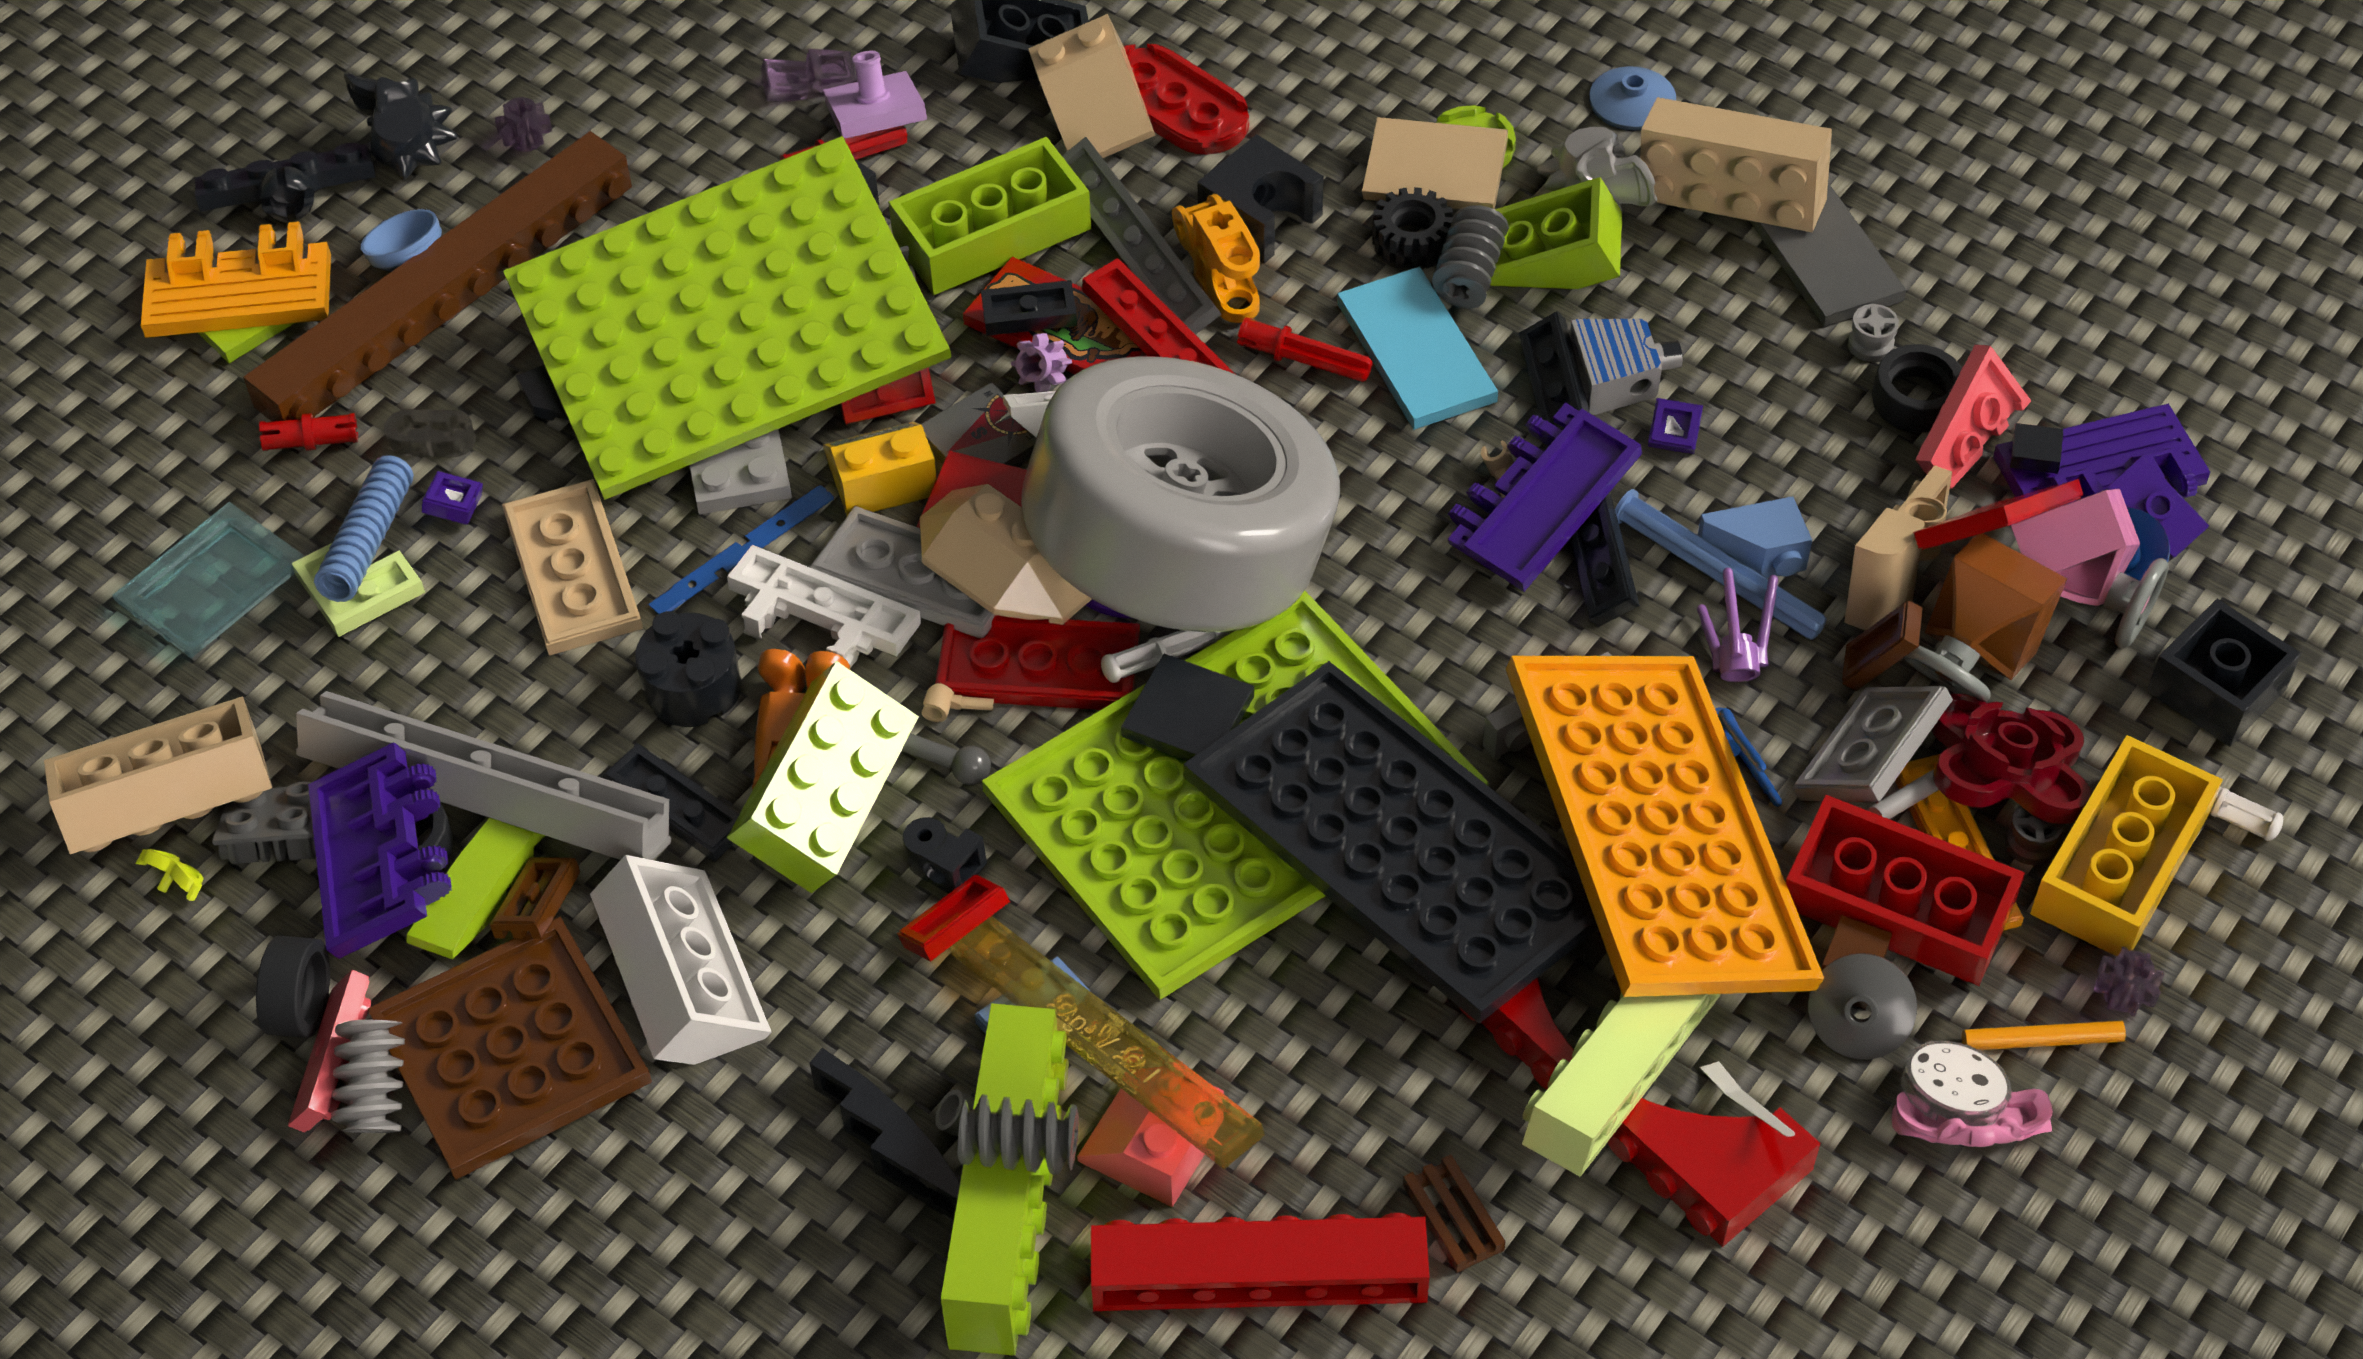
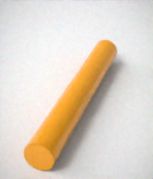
M2123 1021L1962 1030L1961 1034L1962 1046L1972 1050L2124 1042L2126 1038Z

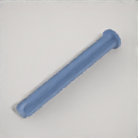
M1629 490L1621 498L1615 508L1619 524L1624 522L1723 586V570L1727 567L1731 568L1736 594L1759 609H1763L1768 584L1767 578L1638 498L1639 493L1636 490ZM1777 585L1773 617L1805 638L1815 639L1824 628L1827 620L1825 615Z

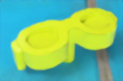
M143 849L135 863L139 865L149 864L165 871L157 887L161 892L166 893L174 880L183 890L188 892L186 898L189 901H195L204 880L202 874L192 866L180 862V858L171 853Z

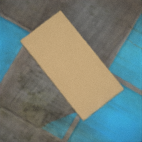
M594 479L502 504L549 656L643 629L641 618Z

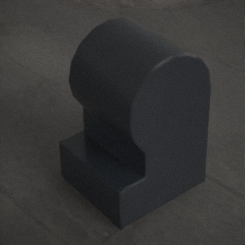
M923 817L913 820L903 831L902 840L910 870L915 875L948 894L973 875H978L987 864L983 837L967 828L957 838L948 833L944 824L939 820Z

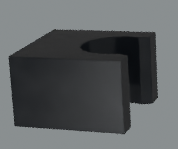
M1256 134L1197 182L1198 204L1206 202L1207 197L1212 194H1218L1223 202L1230 200L1259 248L1260 261L1265 264L1275 255V215L1272 211H1288L1298 215L1304 222L1313 224L1323 216L1324 176Z

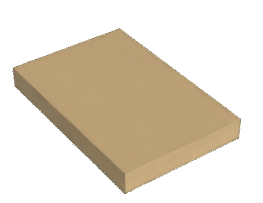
M1377 117L1362 189L1363 199L1374 201L1382 199L1385 201L1386 194L1391 191L1396 196H1399V189L1407 187L1408 194H1414V187L1422 188V195L1425 196L1429 190L1436 192V201L1444 197L1447 200V207L1451 206L1454 209H1461L1467 206L1481 205L1495 210L1508 142V130Z

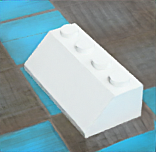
M625 855L590 893V896L653 1058L696 1065L766 1039L772 1033L705 870Z

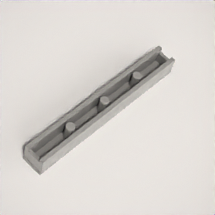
M328 691L320 695L321 706L315 711L311 712L301 709L296 713L298 736L296 755L340 769L394 742L406 752L408 768H411V765L415 766L422 763L433 766V769L436 770L437 782L430 789L427 788V790L433 789L434 792L437 791L440 802L619 860L625 855L653 860L671 843V836H669V799Z

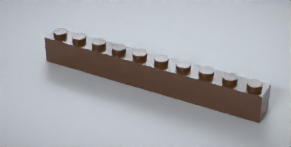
M591 131L438 238L425 251L407 260L246 374L243 378L254 408L271 422L301 419L302 414L312 413L314 418L335 401L347 395L353 388L371 375L383 369L389 362L407 349L418 344L425 336L446 321L452 319L465 307L487 294L493 287L506 279L504 270L535 258L632 188L626 155Z

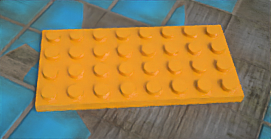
M1511 656L1505 670L1623 997L1817 991L1824 980L1823 973L1694 656Z

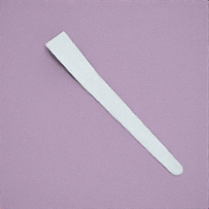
M1719 1061L1700 1067L1726 1096L1784 1136L1791 1137L1795 1135L1793 1130L1744 1092Z

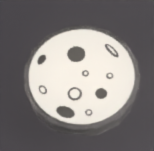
M1929 1041L1915 1047L1905 1061L1901 1086L1908 1100L1924 1115L1936 1121L1940 1115L1946 1119H1961L1968 1126H1990L2002 1117L2011 1099V1082L2004 1069L1989 1055L1969 1045L1952 1041Z

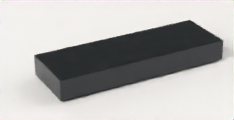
M637 743L603 774V779L669 799V830L712 861L716 862L734 844L727 839V836L735 824L739 813Z

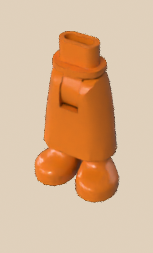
M767 649L761 653L757 666L758 672L774 692L762 695L759 702L754 750L755 778L752 789H754L805 695V693H802L805 683L808 690L811 682L836 661L850 670L848 661L842 656L828 651L813 652L808 656L805 669L801 660L786 650Z

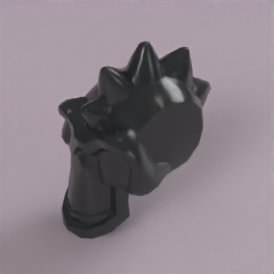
M352 72L344 73L348 93L356 108L364 116H371L367 118V125L371 127V141H368L367 146L374 158L382 165L392 168L402 179H407L417 166L441 164L437 146L456 140L458 137L456 132L442 124L452 113L451 107L433 105L432 95L429 92L418 94L419 84L413 77L405 82H397L385 77L374 80L355 76Z

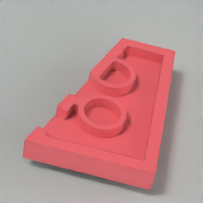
M1974 345L1915 459L1926 474L1930 472L1934 465L1952 471L1950 489L1959 482L1983 455V445L1992 435L2000 436L2009 427L2007 418L2015 410L2023 411L2031 402V399L1991 346Z

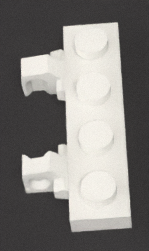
M754 545L749 548L727 576L729 590L747 596L745 599V606L747 608L742 613L745 626L743 631L745 634L761 640V633L766 628L773 627L776 616L786 619L791 614L831 630L832 638L838 641L834 646L827 647L826 651L842 656L848 661L850 668L857 661L860 652L868 655L872 652L873 647L897 657L921 624L919 610Z

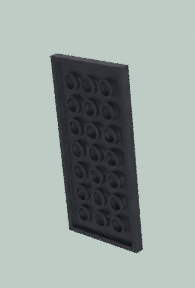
M1330 661L1183 764V777L1479 1024L1599 929L1569 849Z

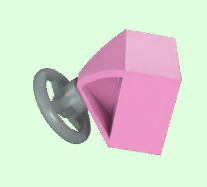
M2120 489L2105 490L2011 525L2021 554L2068 578L2061 597L2093 606L2104 604L2103 608L2116 614L2119 612L2123 613L2115 636V643L2119 648L2124 649L2134 642L2161 592L2168 573L2169 564L2167 560L2157 558L2148 567L2141 580L2124 574L2140 542Z

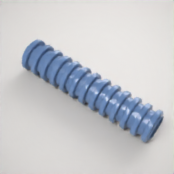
M389 455L379 457L373 463L367 478L364 480L357 497L353 501V505L350 507L343 524L339 528V532L336 534L333 543L329 547V551L326 553L319 570L315 574L314 584L316 589L327 599L336 602H346L356 595L358 587L361 585L367 569L370 567L381 545V541L385 538L386 532L390 528L391 522L394 520L395 514L399 510L400 504L403 502L404 496L413 482L414 475L412 469L404 460Z

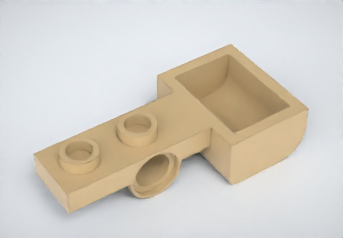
M1934 465L1922 481L1916 480L1902 506L1897 504L1893 509L1886 508L1855 545L1844 623L1867 630L1908 600L1913 601L1919 561L1931 560L1937 557L1941 551V545L1924 550L1922 548L1918 549L1913 532L1946 520L1952 471Z

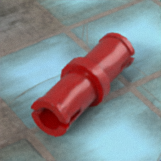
M312 413L302 414L301 419L259 422V431L262 432L260 442L263 451L305 446L306 451L316 450V445L345 442L358 443V432H356L358 427L355 413L313 418Z

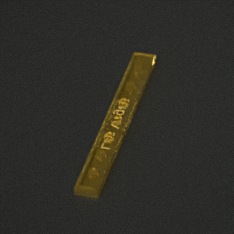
M993 916L989 917L950 947L951 954L1016 1006L1056 1009L1057 1030L1066 1031V1045L1221 1168H1227L1265 1136L1261 1122Z

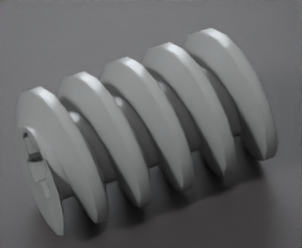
M350 1020L335 1026V1033L338 1036L350 1040V1042L334 1048L336 1057L349 1061L348 1064L336 1067L333 1070V1076L336 1079L348 1083V1085L332 1091V1098L348 1105L331 1113V1119L334 1122L347 1126L346 1129L341 1131L352 1133H393L401 1131V1125L386 1120V1114L402 1109V1103L387 1098L388 1092L403 1087L402 1081L388 1077V1071L404 1066V1060L388 1055L389 1049L405 1044L404 1038L389 1033V1028L400 1025L402 1022Z

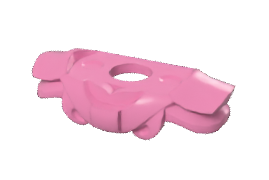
M2040 1089L2011 1092L1998 1106L1984 1111L1960 1110L1939 1101H1929L1926 1094L1901 1092L1898 1094L1896 1105L1892 1110V1127L1899 1135L1917 1137L1931 1143L1986 1147L1993 1146L1995 1143L2006 1144L2014 1141H2023L2033 1135L2052 1132L2051 1117L2053 1111L2048 1095ZM1964 1113H1974L1982 1116L1988 1124L1986 1126H1968L1957 1117Z

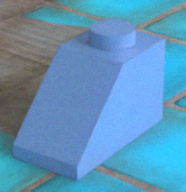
M1793 496L1701 514L1698 536L1765 578H1769L1771 575L1790 576L1806 570L1812 538Z

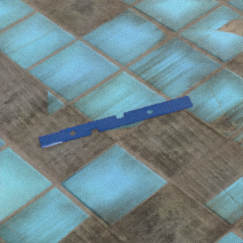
M822 485L817 486L745 535L750 540L743 546L735 542L675 583L671 589L647 605L657 614L674 610L719 579L714 574L721 568L726 572L732 570L752 545L764 548L834 500V496ZM780 520L785 522L783 526H777L776 523ZM694 581L697 585L691 588L688 586V583Z

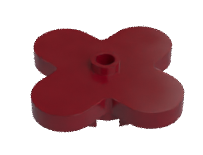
M1950 694L1953 699L1931 730L1933 735L1948 747V749L1941 753L1933 772V781L1938 790L1949 799L1970 807H1986L2005 798H2011L2029 813L2044 821L2056 824L2076 822L2091 796L2088 783L2070 768L2076 763L2084 745V736L2079 727L2068 718L2051 711L2035 710L2026 707L2025 712L2020 714L2014 711L2001 710L2004 702L1986 703L1979 701L1974 696Z

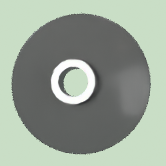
M1856 953L1840 957L1822 970L1824 980L1817 991H1810L1808 1010L1815 1032L1829 1048L1849 1058L1869 1060L1890 1054L1906 1041L1915 1024L1917 999L1910 980L1897 965L1877 955ZM1859 1001L1867 1003L1871 1008V1015L1866 1019L1856 1018L1851 1012V1006Z

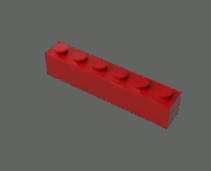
M1390 1213L1381 1218H1355L1347 1214H1336L1326 1219L1300 1220L1297 1217L1285 1215L1275 1217L1270 1221H1244L1237 1217H1224L1215 1222L1190 1223L1184 1219L1172 1218L1166 1219L1159 1224H1134L1127 1220H1113L1104 1225H1091V1291L1093 1311L1427 1303L1430 1275L1425 1217H1411L1405 1213Z

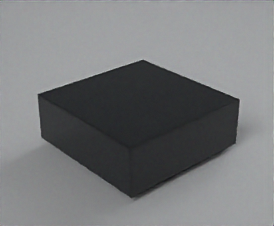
M2015 423L2010 468L2058 474L2061 463L2063 429Z

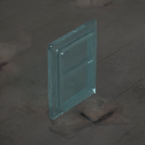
M228 502L115 592L113 598L118 604L132 613L134 617L140 619L164 637L166 641L172 643L190 658H193L294 575L295 572L291 563L305 556L235 505Z

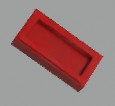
M973 875L899 930L900 932L897 935L904 948L931 962L1007 905L1010 900L1003 887L981 876Z

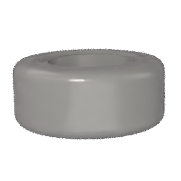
M1137 356L1113 359L1092 365L1069 378L1056 390L1045 409L1023 482L1021 504L1026 528L1038 551L1063 579L1083 594L1114 611L1150 624L1185 631L1223 632L1239 630L1268 621L1286 611L1300 598L1314 574L1337 512L1340 497V479L1335 461L1324 439L1303 415L1277 395L1241 376L1210 365L1176 358Z

